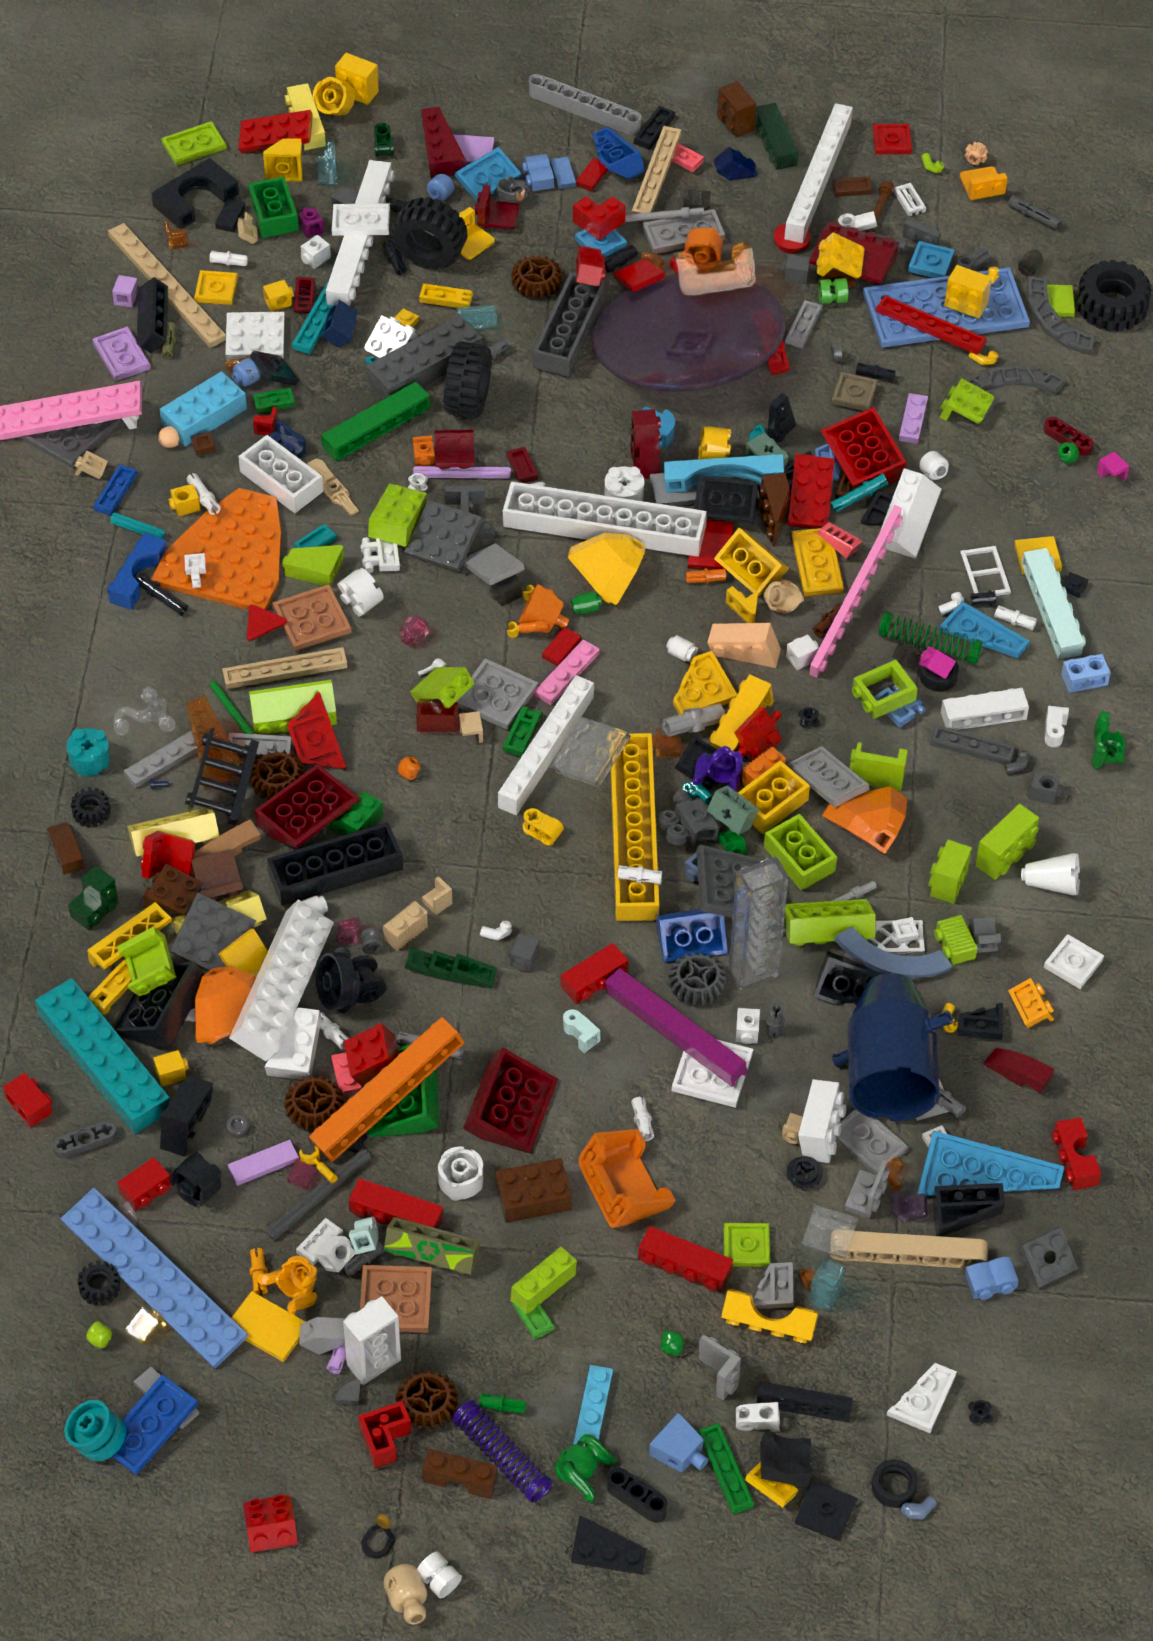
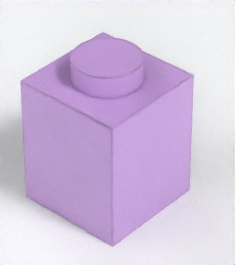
M118 276L112 291L114 305L133 307L139 291L137 278Z

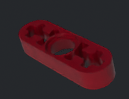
M1049 417L1045 420L1043 430L1046 435L1061 444L1065 442L1076 444L1079 449V455L1087 456L1092 453L1094 442L1090 437L1056 417ZM1071 434L1073 438L1067 439L1063 435Z

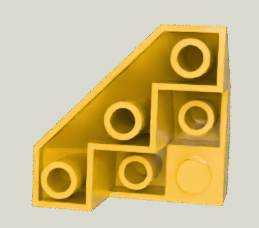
M605 532L572 546L569 549L568 558L604 601L617 605L638 570L646 545L629 534Z

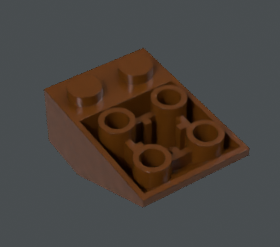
M785 473L762 476L761 484L758 485L760 497L757 498L758 508L763 511L762 522L767 525V539H771L773 547L778 542L788 511L790 487Z

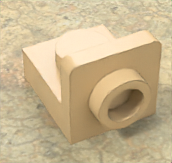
M86 450L83 457L79 456L74 466L77 467L75 475L79 476L81 471L100 479L108 461Z
M790 1113L787 1123L783 1126V1140L791 1144L800 1145L798 1134L802 1116Z

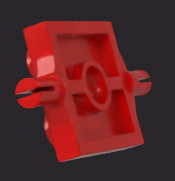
M759 706L734 732L740 746L737 752L742 755V758L746 755L750 762H752V760L761 756V753L764 754V751H767L770 747L775 748L782 740L775 726V723L782 717L779 711L775 710L769 716L765 707Z

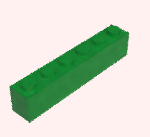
M417 382L405 386L402 390L389 395L386 399L372 405V407L359 412L347 421H343L333 429L327 430L321 435L322 448L337 462L430 409V395Z

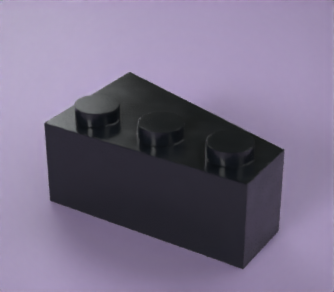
M188 1075L184 1083L181 1082L179 1084L176 1095L171 1096L166 1110H162L159 1117V1122H161L160 1149L185 1157L187 1141L189 1138L193 1139L196 1134L192 1130L197 1121L202 1122L212 1101V1082Z
M1003 1183L935 1186L932 1201L936 1236L941 1237L1002 1214L1005 1206Z

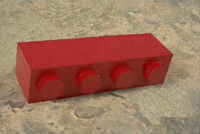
M579 245L575 263L576 282L599 286L600 281H604L606 270L601 249Z
M360 1178L348 1200L349 1212L358 1217H374L378 1224L389 1225L392 1219L397 1217L439 1229L444 1218L443 1206Z
M649 1226L638 1248V1259L643 1263L662 1268L669 1274L674 1273L682 1276L689 1282L702 1284L712 1291L722 1292L733 1271L734 1259Z

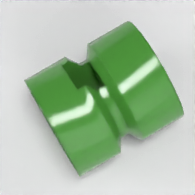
M830 279L819 280L818 295L820 304H831L833 301L836 303H847V279H835L834 282Z

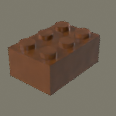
M562 1158L495 1171L496 1188L505 1223L572 1210V1194Z

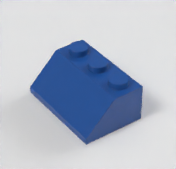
M701 909L656 915L658 939L664 962L676 961L677 958L682 959L684 953L691 956L692 951L695 955H699L702 951L704 956H707L709 953L711 956L728 953L724 916L704 912Z

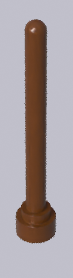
M883 181L878 189L880 197L874 209L876 223L886 199L892 196L895 189L894 185L889 181ZM875 228L867 229L865 232H874Z

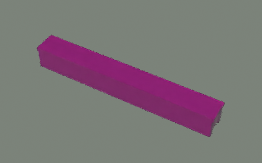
M621 968L605 981L610 997L731 1087L735 1085V1081L741 1075L745 1076L747 1074L746 1061Z

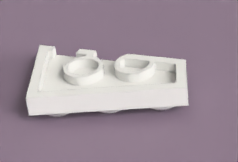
M934 1363L910 1391L906 1392L901 1397V1400L887 1411V1416L931 1433L957 1371Z

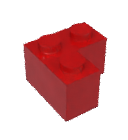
M585 196L573 205V222L596 239L601 240L626 222V205L613 196L600 205Z
M403 1400L358 1415L359 1430L374 1469L396 1462V1447L393 1439L411 1434V1421Z

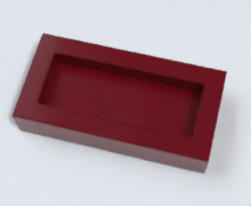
M525 447L506 451V457L518 483L538 480V473Z

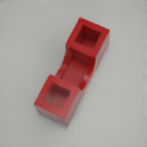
M1081 1117L1055 1122L1054 1130L1051 1132L1052 1142L1054 1145L1057 1144L1059 1162L1063 1163L1065 1167V1179L1067 1182H1070L1073 1190L1097 1186L1101 1178V1171L1095 1155L1081 1156L1075 1151L1085 1147L1088 1137Z

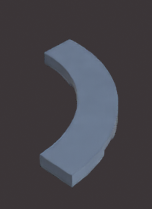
M853 927L836 935L834 938L838 945L852 958H857L865 963L866 967L883 974L896 973L910 979H915V977L929 978L943 974L953 967L941 950L922 956L893 954L869 943Z

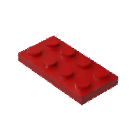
M311 110L241 120L238 147L240 153L266 150L281 139H301L302 144L310 143L313 113Z
M795 454L787 526L817 529L822 528L828 523L835 459Z

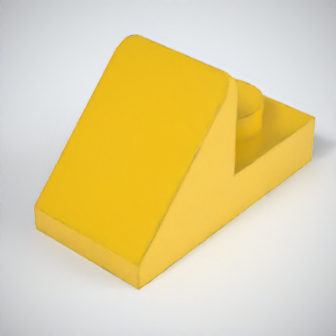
M733 586L727 589L726 603L746 623H755L758 591L745 598L744 594L740 591L738 592Z

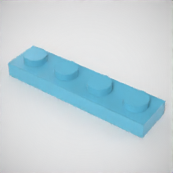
M590 1365L573 1445L577 1444L584 1434H591L599 1440L613 1369Z

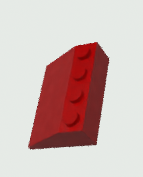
M874 407L821 430L823 437L853 488L863 485L864 481L868 482L882 473L887 479L888 484H892L900 480L904 468L908 469L906 460Z

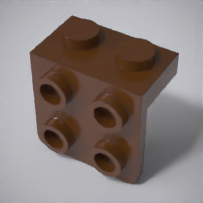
M231 849L197 857L192 860L195 878L202 882L200 894L214 901H218V896L227 894L228 898L240 895L239 891L243 890L234 853Z
M165 864L161 872L157 871L152 880L154 883L152 887L146 889L142 897L145 900L143 908L146 909L156 902L174 913L184 916L192 905L196 894L202 888V882Z

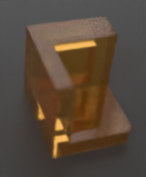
M164 221L169 250L188 247L186 229L170 230L168 221Z

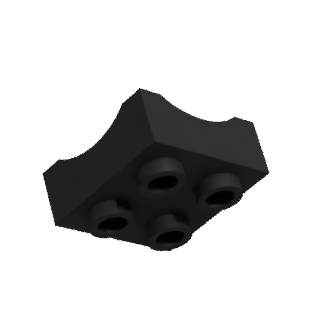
M765 1431L760 1442L761 1479L807 1487L812 1476L810 1464L811 1439L784 1438L774 1432Z

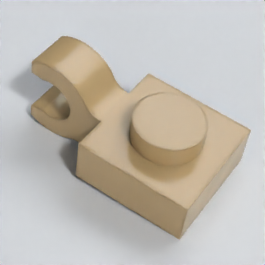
M245 212L244 219L238 218V235L241 239L254 244L258 241L257 227L252 225L253 216Z

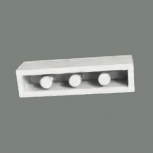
M1011 688L1004 691H991L984 694H972L965 697L945 699L942 701L941 715L946 728L962 730L1027 720L1029 705L1023 688Z

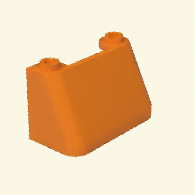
M639 1129L594 1133L579 1156L580 1170L611 1228L624 1227L666 1211L676 1201L669 1188L663 1187L656 1190L640 1157L646 1148V1142Z

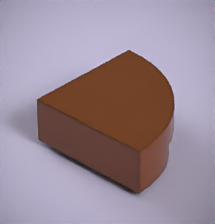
M810 1268L799 1271L798 1275L808 1292L815 1290L817 1277Z

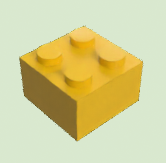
M345 53L335 65V76L338 79L347 81L355 89L356 101L368 105L379 92L378 64Z
M956 265L947 281L944 306L980 319L988 305L992 277Z

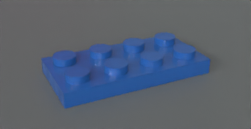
M162 1374L123 1418L126 1426L125 1440L112 1458L137 1476L198 1406V1401Z

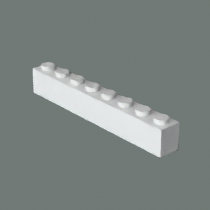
M575 675L499 790L498 808L517 816L594 698V682Z

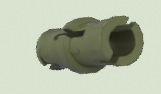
M167 322V341L162 345L161 353L164 359H172L174 356L176 324L173 322Z

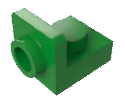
M731 830L718 833V841L725 851L747 856L745 839L741 834L738 835Z

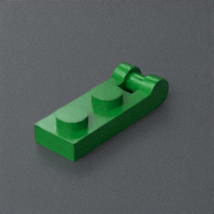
M521 707L503 745V752L520 757L523 756L538 723L542 719L543 711L529 710V707Z

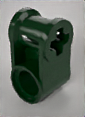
M382 122L376 124L374 127L375 157H379V155L394 156L390 126Z

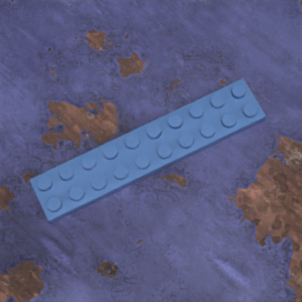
M95 1188L89 1191L60 1218L103 1262H108V1266L112 1264L117 1269L119 1277L214 1369L247 1339V1333Z

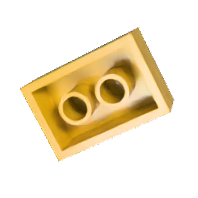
M780 760L740 790L738 794L759 808L752 825L764 835L809 800L810 785Z

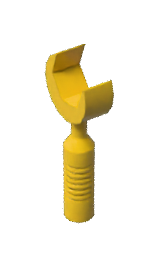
M314 1146L315 1152L311 1155L303 1154L302 1150L299 1151L302 1164L308 1166L316 1164L318 1171L329 1182H336L337 1176L323 1162H319L320 1152L318 1147Z

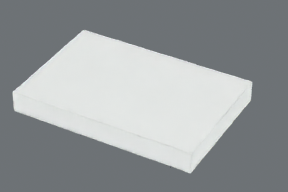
M389 203L333 204L332 236L389 235Z

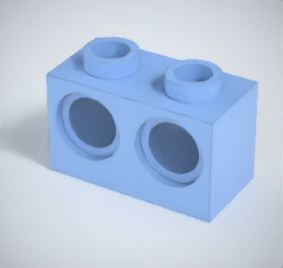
M1103 654L1064 661L1061 675L1069 693L1107 686L1111 672Z

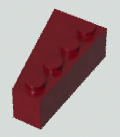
M440 107L421 109L430 178L432 179L438 174L455 176L457 171L466 166V159Z

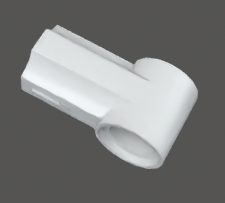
M874 211L857 216L847 213L841 215L838 219L841 226L855 227L859 231L877 227Z

